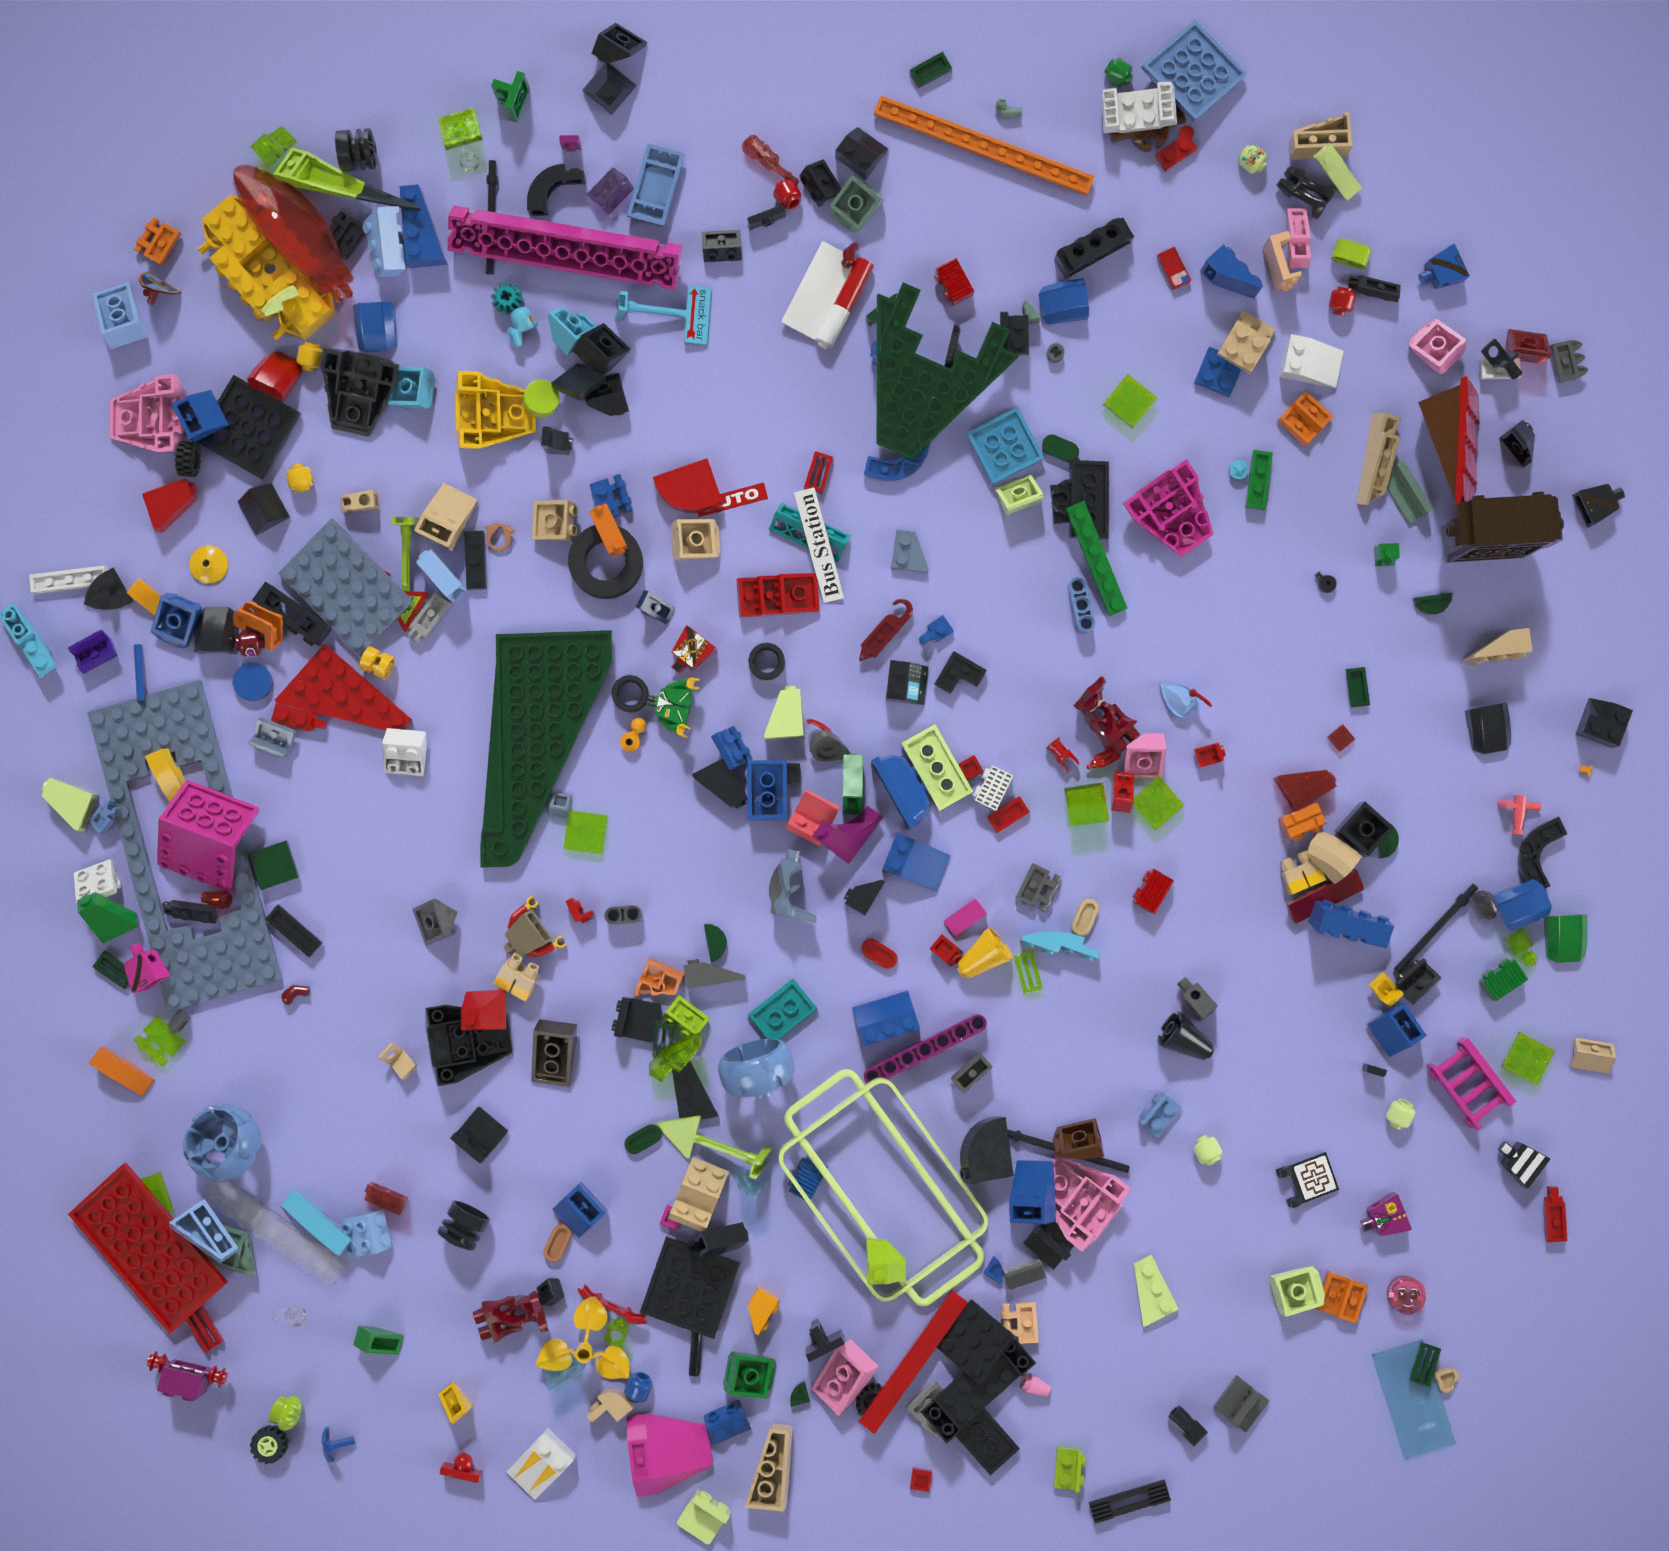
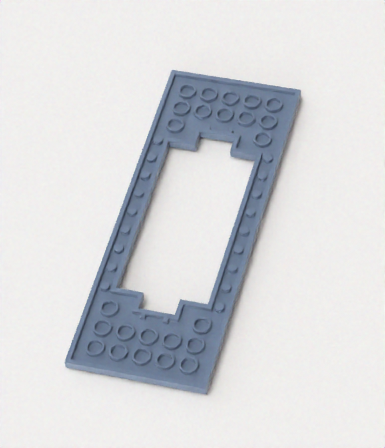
M198 680L146 695L144 702H137V698L87 712L110 800H115L113 808H121L120 812L115 815L150 949L157 951L170 974L168 978L160 982L167 1012L282 980L283 977L268 922L265 920L266 915L244 835L236 846L233 878L242 910L219 916L223 931L195 939L191 925L168 931L131 794L129 781L151 775L145 756L160 749H169L170 753H175L178 766L180 767L202 761L208 787L233 797L202 681Z

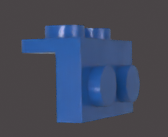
M740 1400L704 1415L706 1429L715 1445L751 1429L750 1422L743 1411Z

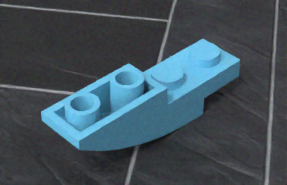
M15 603L0 612L1 620L15 643L22 648L38 676L42 678L58 667L44 640Z
M1037 932L1021 936L1020 938L1021 941H1024V946L1034 949L1036 945L1043 948L1042 952L1053 955L1054 952L1059 953L1061 946L1064 947L1063 951L1074 954L1075 951L1082 953L1081 957L1090 961L1093 958L1098 959L1101 951L1082 945L1085 937L1070 933Z

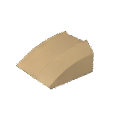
M677 519L672 522L670 532L672 555L675 561L718 558L721 548L719 528L715 519Z
M1321 830L1310 842L1307 856L1334 884L1346 877L1362 858L1347 843Z

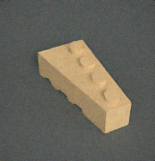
M773 1423L770 1427L744 1508L784 1512L786 1509L793 1425Z

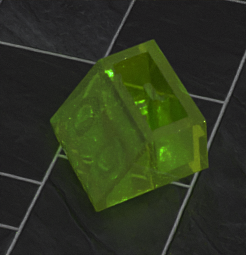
M1103 782L1064 788L1068 828L1109 821Z

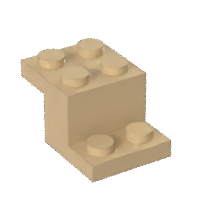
M1242 310L1217 355L1251 374L1276 329Z
M692 1157L668 1219L701 1232L706 1231L729 1171Z

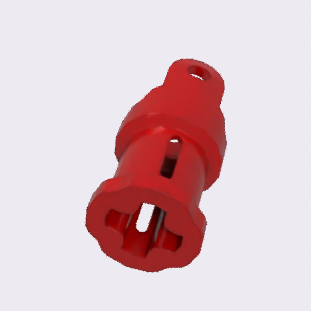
M1059 737L1046 747L1047 750L1053 753L1057 758L1056 761L1066 772L1069 773L1070 771L1064 764V759L1070 757L1078 765L1080 764L1070 749L1067 750L1060 742Z

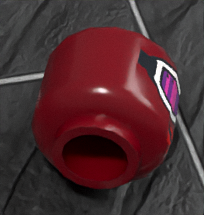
M242 631L239 636H236V651L240 652L242 656H259L261 649H265V638L260 637L258 631Z

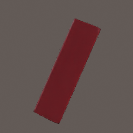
M1353 869L1336 884L1329 881L1286 903L1288 913L1294 923L1297 924L1310 917L1316 900L1321 902L1328 900L1335 905L1363 891L1364 886L1357 869Z

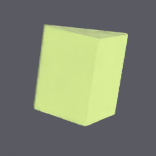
M1031 474L995 488L1006 516L1041 503L1044 498L1042 491Z

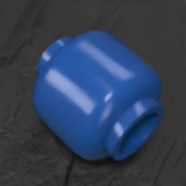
M636 1372L629 1376L624 1393L630 1402L639 1403L648 1399L653 1387L650 1376L644 1372Z

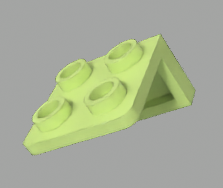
M697 1489L678 1518L677 1524L705 1544H710L722 1524H726L731 1511L724 1503H718L712 1499L710 1494Z

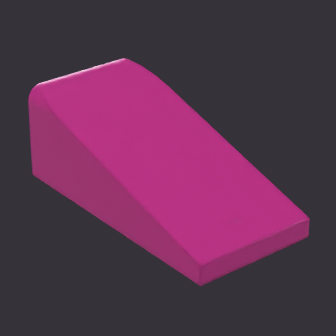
M974 898L944 920V923L956 937L987 913L977 899Z

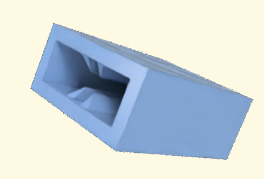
M431 549L419 555V560L416 563L451 602H455L467 591L464 585Z

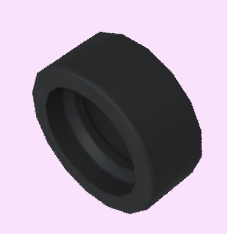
M768 642L760 643L750 652L748 658L749 668L757 678L773 680L784 670V654L775 644ZM764 650L772 651L778 657L776 669L769 673L761 672L755 663L756 656Z
M626 675L616 680L612 687L611 695L613 702L619 709L624 712L633 713L645 707L649 690L645 682L639 677ZM629 682L637 684L642 692L641 699L634 705L624 704L619 697L620 688Z

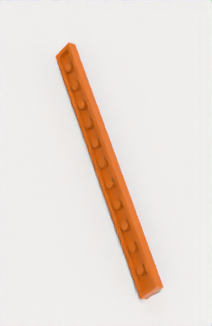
M881 95L874 111V116L1085 196L1088 195L1095 177Z

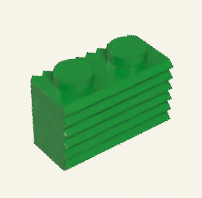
M1504 959L1498 963L1499 968L1494 971L1490 969L1482 974L1483 978L1479 980V983L1492 1001H1498L1529 980L1516 960Z

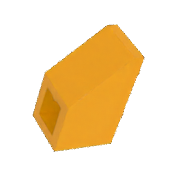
M759 1285L748 1303L754 1332L759 1335L760 1331L765 1332L770 1323L767 1319L771 1313L774 1315L780 1306L777 1303L779 1297Z

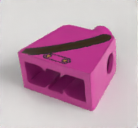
M141 943L129 947L133 958L126 961L124 967L132 994L146 991L170 976L156 950L144 952Z

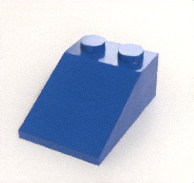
M748 760L749 821L788 820L787 760Z
M896 833L882 870L937 891L950 855Z

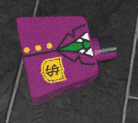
M1395 1192L1368 1206L1369 1218L1360 1221L1364 1232L1375 1229L1376 1234L1379 1236L1412 1230L1400 1197Z

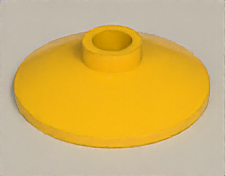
M202 546L190 558V572L201 583H216L227 573V556L221 549L215 546ZM209 560V566L205 567L204 562Z

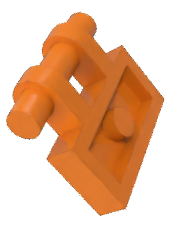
M153 217L150 223L147 222L145 225V231L141 238L138 237L136 240L137 244L133 250L141 254L145 248L146 251L143 255L163 266L181 233L164 222L160 228H157L160 221ZM155 234L151 243H149L148 240L150 239L151 235Z

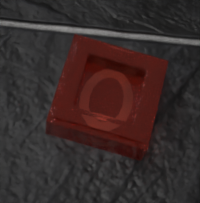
M1343 724L1327 736L1339 752L1355 740Z

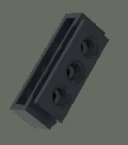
M1118 217L1112 219L1106 225L1094 229L1090 234L1078 238L1072 244L1060 248L1054 260L1064 278L1067 279L1132 243L1134 235L1124 218ZM1107 234H1111L1114 238L1108 237ZM1090 244H1096L1097 247H1092ZM1073 253H1079L1081 256L1077 257Z

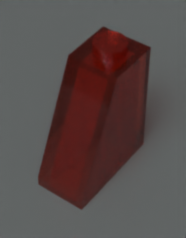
M1327 770L1285 774L1273 778L1293 811H1298L1337 787L1335 776Z

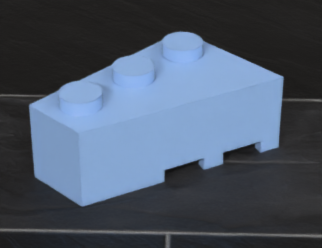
M399 206L377 207L363 222V230L368 239V250L371 252L373 259L372 266L376 271L377 277L399 276L405 270L403 244H399L398 232H401V225H397L396 213H399Z
M205 1199L169 1222L171 1229L218 1263H222L238 1251L237 1245Z

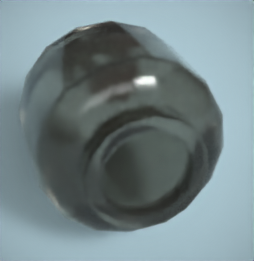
M1480 890L1472 895L1470 907L1478 919L1491 920L1496 917L1499 907L1491 892Z

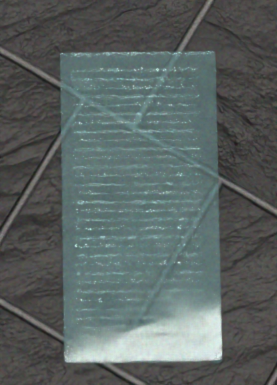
M1423 1339L1372 1355L1404 1459L1456 1444L1435 1375H1433L1430 1387L1409 1380L1420 1342H1424ZM1426 1348L1424 1350L1416 1378H1419L1422 1365L1427 1353ZM1429 1361V1364H1428V1367H1427V1370H1426V1374H1425L1424 1380H1425V1378H1426V1375H1427V1372H1428V1369H1429V1366H1430V1361Z

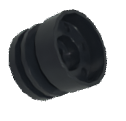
M364 128L363 133L361 129H356L355 138H353L350 130L336 131L335 149L342 172L355 171L357 162L361 170H366L367 166L370 170L376 169L377 147L370 128Z
M455 1200L447 1212L453 1220L444 1219L442 1221L444 1226H440L437 1232L450 1244L473 1251L477 1246L475 1242L480 1240V1236L474 1231L484 1232L490 1218L475 1207Z

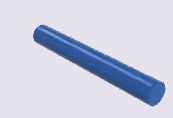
M135 644L137 702H144L142 645Z

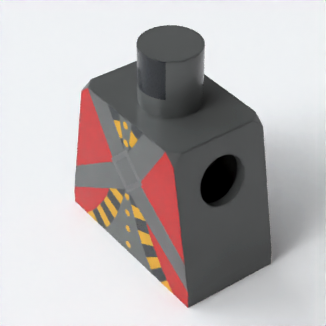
M1186 977L1177 983L1184 992L1181 998L1200 1021H1203L1217 1009L1218 1005L1199 983L1192 985ZM1196 993L1199 999L1194 1000L1191 994Z

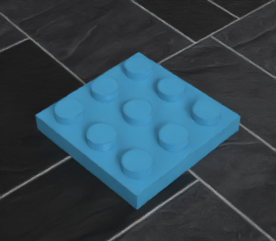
M1018 407L966 433L992 485L1044 459Z

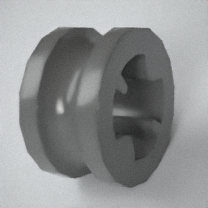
M1054 343L1047 350V358L1051 362H1059L1062 360L1065 351L1062 345ZM1054 349H1057V352L1061 353V355L1058 354L1057 357H1054V354L1050 353V351L1053 352Z

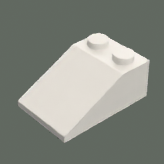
M1291 334L1286 340L1279 377L1336 389L1344 351L1308 337Z

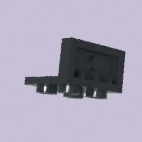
M479 1106L450 1139L481 1164L508 1133V1129Z

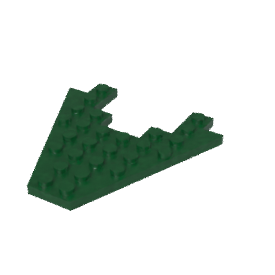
M902 282L895 300L879 293L877 294L876 444L913 459L998 378L1019 355L1003 348L1010 329L995 322H991L976 358L958 350L951 368H948L916 354L923 335L907 328L906 324L921 290Z

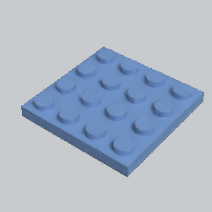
M1196 20L1189 24L1141 67L1156 85L1158 82H1172L1175 90L1176 105L1193 123L1247 76L1242 67Z

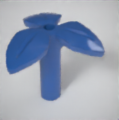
M326 1427L321 1437L323 1454L328 1462H333L334 1459L330 1454L334 1449L353 1445L355 1441L354 1436L330 1442L327 1439L329 1427Z

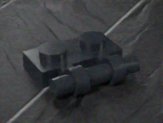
M340 211L331 220L332 224L328 230L323 232V237L319 243L326 247L329 241L333 242L329 249L347 260L365 233L363 224L354 218L349 217L347 222H344L343 220L347 215ZM339 227L342 228L337 237L334 236Z

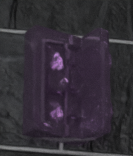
M612 167L587 193V196L609 215L629 195L634 187L625 175Z

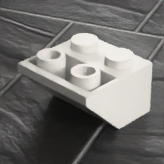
M387 728L382 742L385 773L424 776L427 751L426 732Z

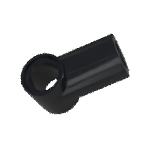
M1180 1405L1170 1412L1168 1418L1194 1447L1208 1434L1207 1430Z

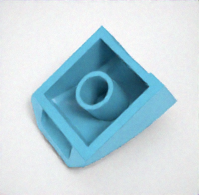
M399 367L397 384L386 405L428 409L433 404L434 383L436 382L433 371L425 367Z

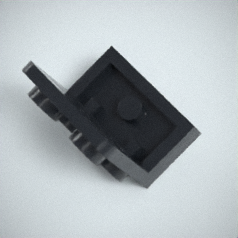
M624 996L622 1000L617 1002L616 1012H619L617 1020L614 1019L611 1031H615L614 1036L653 1042L655 1021L660 1018L662 1006L657 1003Z

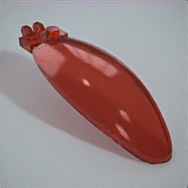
M250 165L237 166L233 171L234 187L249 217L266 240L293 267L310 279V282L320 296L330 292L335 301L340 303L343 301L342 294L338 289L340 288L347 298L353 297V292L348 284L353 282L354 277L344 262L342 263L335 237L317 208L293 186L286 182L275 180L273 174Z

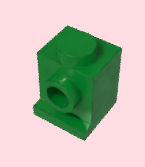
M1384 543L1374 547L1375 567L1395 566V561L1400 559L1399 543Z

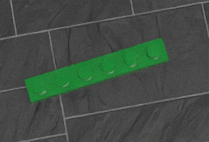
M1085 501L1065 508L1108 616L1128 609Z

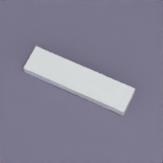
M108 566L30 574L31 594L89 588L96 577L108 570Z

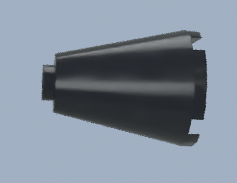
M1177 1011L1178 1014H1171L1161 1027L1163 1034L1162 1036L1158 1035V1044L1164 1048L1200 1060L1209 1059L1214 1052L1213 1043L1183 1013Z

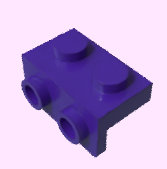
M99 630L68 647L69 652L75 657L79 671L83 674L118 656L112 639L103 630Z

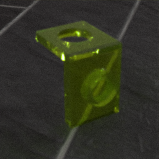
M612 1318L603 1341L622 1348L630 1325L620 1318H616V1320ZM611 1331H620L622 1333L621 1339L618 1341L612 1340L610 1336Z

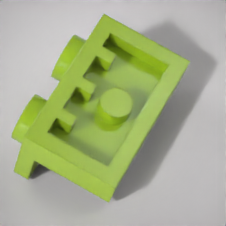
M678 995L662 1017L664 1021H667V1024L675 1022V1029L680 1032V1035L684 1039L691 1041L695 1040L710 1019L680 995Z
M1056 1446L1054 1488L1069 1489L1079 1493L1080 1487H1083L1084 1475H1081V1467H1085V1455L1082 1454L1080 1448Z

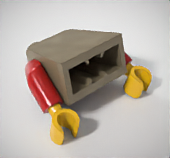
M533 896L528 897L527 904L520 906L510 916L507 926L508 931L505 933V937L509 942L504 945L505 951L510 955L517 952L520 956L526 954L528 957H543L555 951L556 947L562 948L566 945V943L562 946L557 944V940L563 936H558L555 942L552 943L553 938L534 911H529V909H536L539 905V902L533 906L529 904L534 898Z

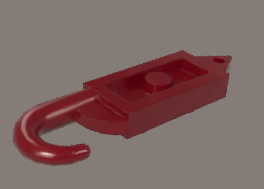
M900 598L893 602L894 606L898 603L904 604L906 606L905 613L900 618L892 614L884 617L860 645L862 648L859 661L872 657L876 658L911 618L913 607L908 600Z

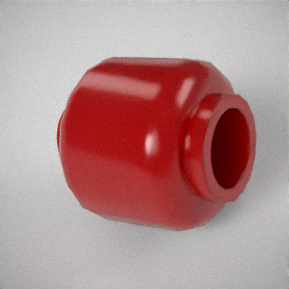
M785 180L776 184L773 197L779 205H783L785 209L791 210L800 204L801 192L793 181Z
M1337 286V289L1331 292L1328 306L1334 310L1333 314L1345 316L1346 312L1353 311L1356 295L1352 292L1351 288Z

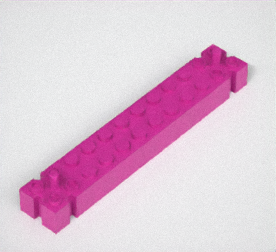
M455 205L448 215V230H451L448 235L447 251L463 253L466 249L470 250V255L653 286V283L657 282L660 283V288L672 290L676 289L679 281L681 244L667 242L666 246H661L658 240L478 209L475 213H470L469 208Z

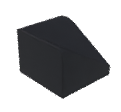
M548 1278L536 1287L541 1305L552 1306L565 1297L558 1278Z

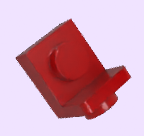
M575 898L565 901L575 922L581 921L582 924L592 919L591 915L595 914L594 910L582 914L583 906Z
M943 934L929 948L950 967L956 965L964 953Z

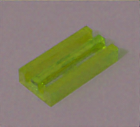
M1033 951L1014 955L1023 993L1043 989ZM1026 956H1030L1038 986L1034 987ZM1019 958H1022L1023 964L1030 988L1028 989L1026 987Z

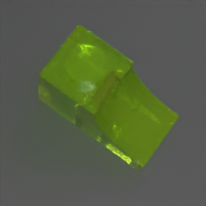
M280 126L270 134H263L250 147L270 168L297 141L287 130Z

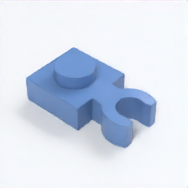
M115 800L106 801L104 807H99L89 819V822L98 834H105L115 822L113 815H117L121 810L120 807L113 808Z

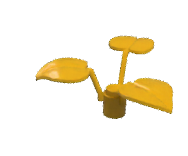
M589 1297L583 1300L575 1310V1326L579 1329H586L584 1342L578 1345L576 1352L568 1349L565 1341L551 1339L543 1345L536 1360V1366L542 1369L561 1371L567 1369L572 1364L573 1358L571 1354L580 1363H587L590 1359L601 1356L596 1362L597 1371L601 1376L608 1379H627L630 1373L628 1357L620 1347L611 1345L606 1348L604 1353L592 1354L593 1348L588 1343L590 1329L598 1331L607 1322V1311L596 1297Z

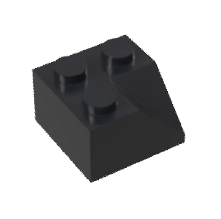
M1588 698L1575 734L1610 748L1619 747L1633 710L1613 702Z
M1364 801L1358 803L1334 832L1362 857H1369L1395 827Z

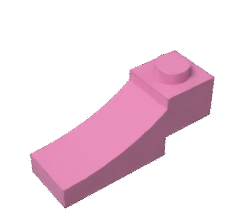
M1287 208V230L1291 237L1288 241L1287 252L1289 268H1308L1311 260L1309 245L1311 237L1307 208Z

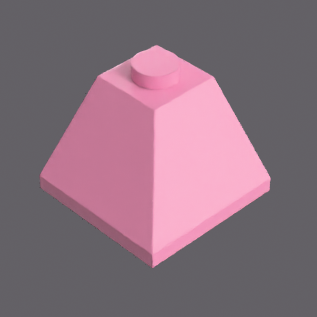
M1144 733L1127 745L1123 772L1134 774V778H1162L1166 754L1164 734Z

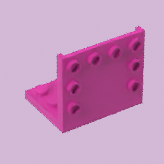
M186 780L159 817L157 865L183 876L193 878L201 883L214 886L219 890L230 892L233 888L236 846L258 815L259 807Z

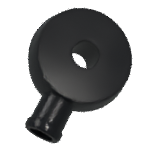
M1320 571L1315 574V577L1319 579L1318 587L1322 592L1331 593L1335 590L1337 582L1333 576H1323Z

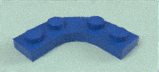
M930 443L913 459L902 456L896 460H885L868 456L864 476L885 481L905 479L914 474L923 465Z

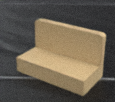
M1574 1038L1572 1042L1574 1056L1570 1062V1067L1608 1074L1617 1059L1614 1044Z

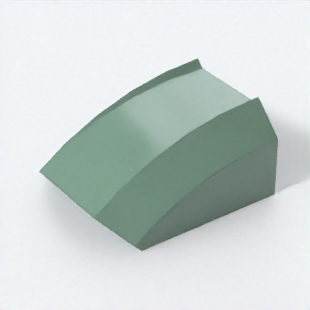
M851 175L830 204L829 210L832 217L848 231L858 232L885 199L863 179L856 175Z

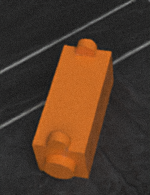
M605 503L596 506L589 513L609 555L618 557L624 554L628 547L608 505Z

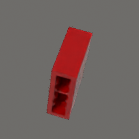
M707 458L652 477L661 498L678 511L701 513L709 510L714 512L723 505Z

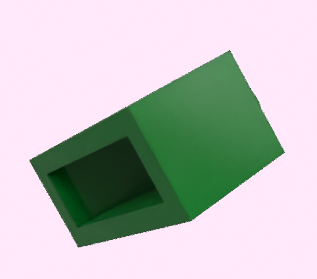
M358 1326L353 1346L365 1353L398 1355L404 1335L377 1327Z

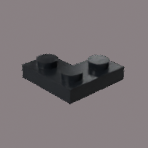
M953 651L934 685L951 695L960 678L978 687L987 670Z

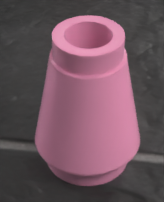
M1025 1373L1020 1381V1389L1025 1393L1045 1397L1049 1395L1051 1386L1031 1373Z

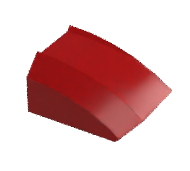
M275 351L264 357L247 377L248 386L284 402L303 370L295 358L280 351Z

